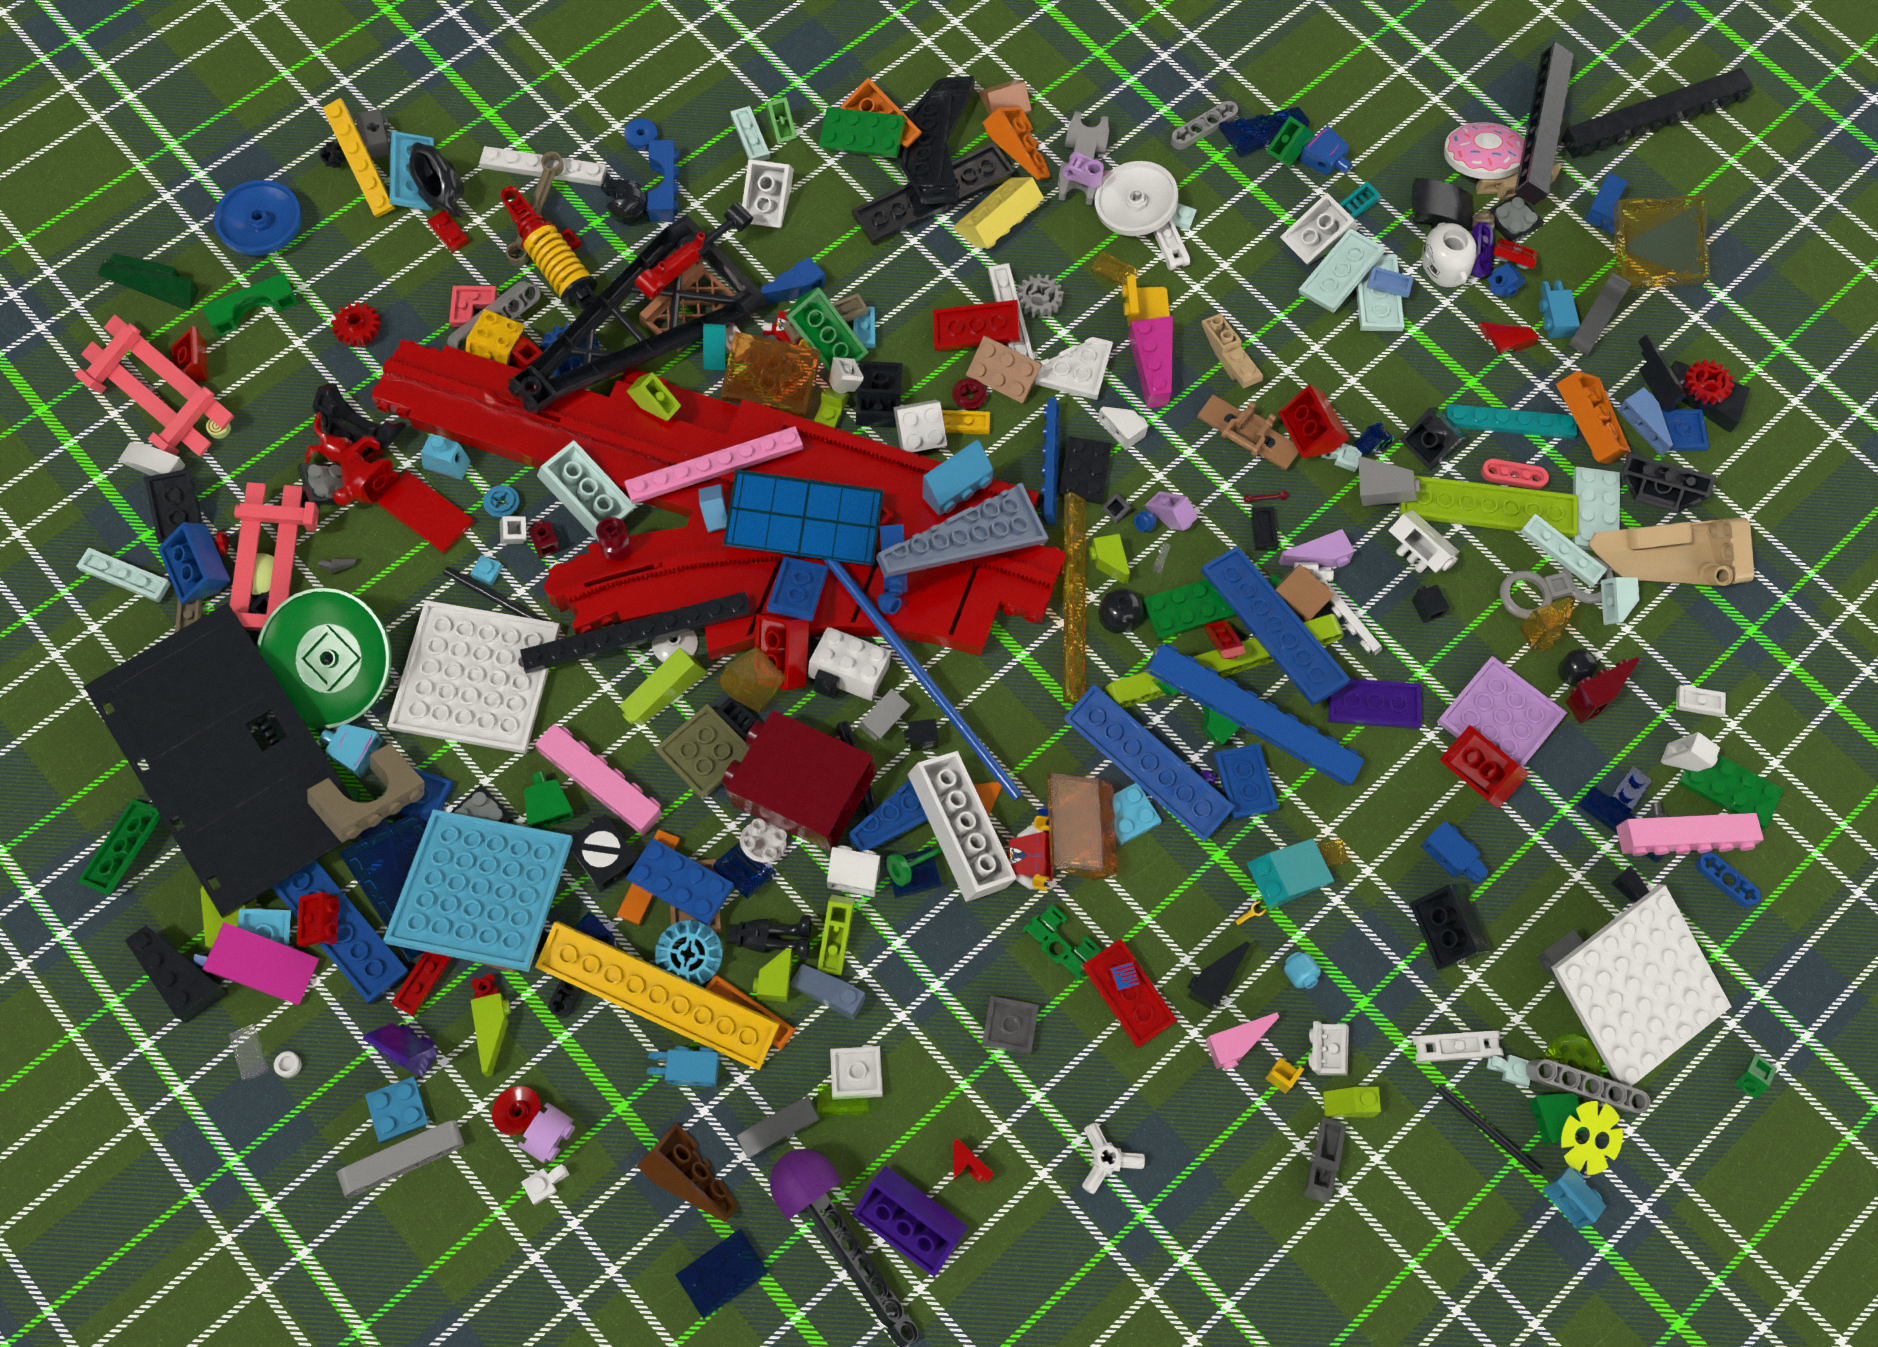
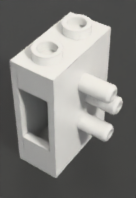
M1413 510L1404 513L1388 530L1402 542V545L1396 550L1399 556H1404L1410 549L1412 553L1407 557L1409 563L1414 564L1418 558L1421 559L1415 566V570L1419 573H1422L1427 566L1435 573L1440 570L1446 571L1458 560L1456 555L1460 551Z

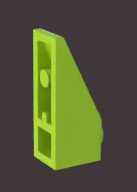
M831 895L828 901L818 971L841 976L853 918L855 898Z
M501 993L471 1000L481 1069L486 1077H491L508 1026L507 1015L511 1014L509 1000H505Z

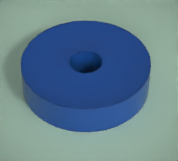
M635 119L625 127V140L632 149L639 151L649 149V140H658L657 128L650 120Z

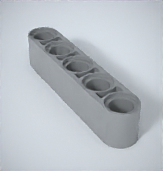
M520 281L484 309L514 320L539 300L540 289L534 284ZM529 288V294L525 297V291ZM511 301H513V306L511 309H509L508 305ZM483 310L448 337V346L465 351L466 338ZM463 339V345L459 348V341Z
M1546 1059L1531 1060L1526 1066V1074L1529 1079L1555 1089L1575 1093L1577 1096L1598 1101L1601 1104L1607 1103L1611 1107L1625 1112L1643 1113L1650 1107V1098L1646 1092ZM1540 1065H1542L1545 1070L1544 1075L1542 1077L1539 1074ZM1564 1072L1567 1074L1568 1077L1566 1084H1564L1562 1081V1075ZM1587 1080L1590 1082L1591 1085L1590 1090L1588 1092L1585 1088V1083ZM1610 1088H1612L1614 1092L1612 1099H1610L1608 1095ZM1633 1096H1635L1637 1100L1635 1106L1632 1105Z
M452 1120L337 1171L336 1174L344 1197L349 1198L462 1148L465 1144L457 1122Z

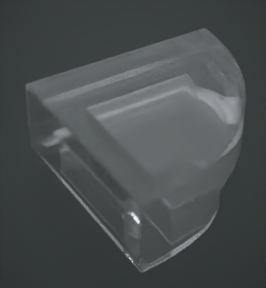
M1162 543L1153 571L1161 573L1170 551V544Z

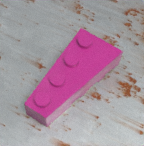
M1173 316L1132 321L1130 324L1128 337L1147 409L1168 406L1172 389Z

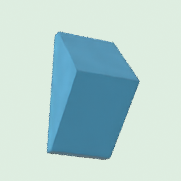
M721 484L699 489V504L708 533L725 529L728 514Z

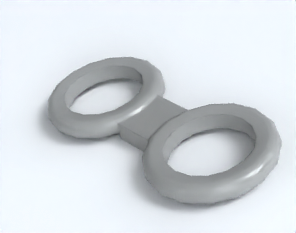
M1591 556L1607 568L1603 574L1604 580L1614 578L1612 570L1604 561ZM1563 567L1562 573L1544 578L1531 571H1516L1503 580L1499 592L1501 602L1506 610L1515 617L1525 620L1537 619L1545 615L1551 608L1554 599L1572 596L1577 601L1587 604L1602 601L1601 591L1595 594H1588L1579 590L1573 583L1572 572ZM1523 580L1534 583L1542 592V605L1530 610L1520 608L1511 599V585Z

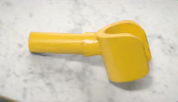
M1262 900L1254 902L1251 910L1236 919L1237 925L1255 915L1261 916L1265 914L1267 909L1262 912H1258L1256 909V905L1262 902Z

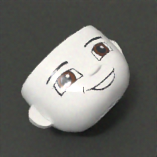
M1439 223L1437 227L1430 231L1423 245V268L1428 276L1439 286L1456 287L1466 283L1476 260L1475 240L1465 228L1458 224Z

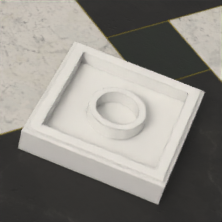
M880 1046L830 1049L832 1100L883 1097Z

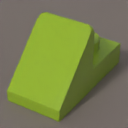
M830 387L822 392L821 405L814 422L835 427L836 429L850 396L849 393H839Z

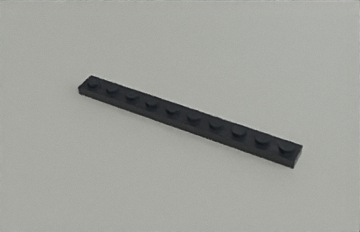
M744 591L520 649L523 668L527 674L751 616L747 595Z

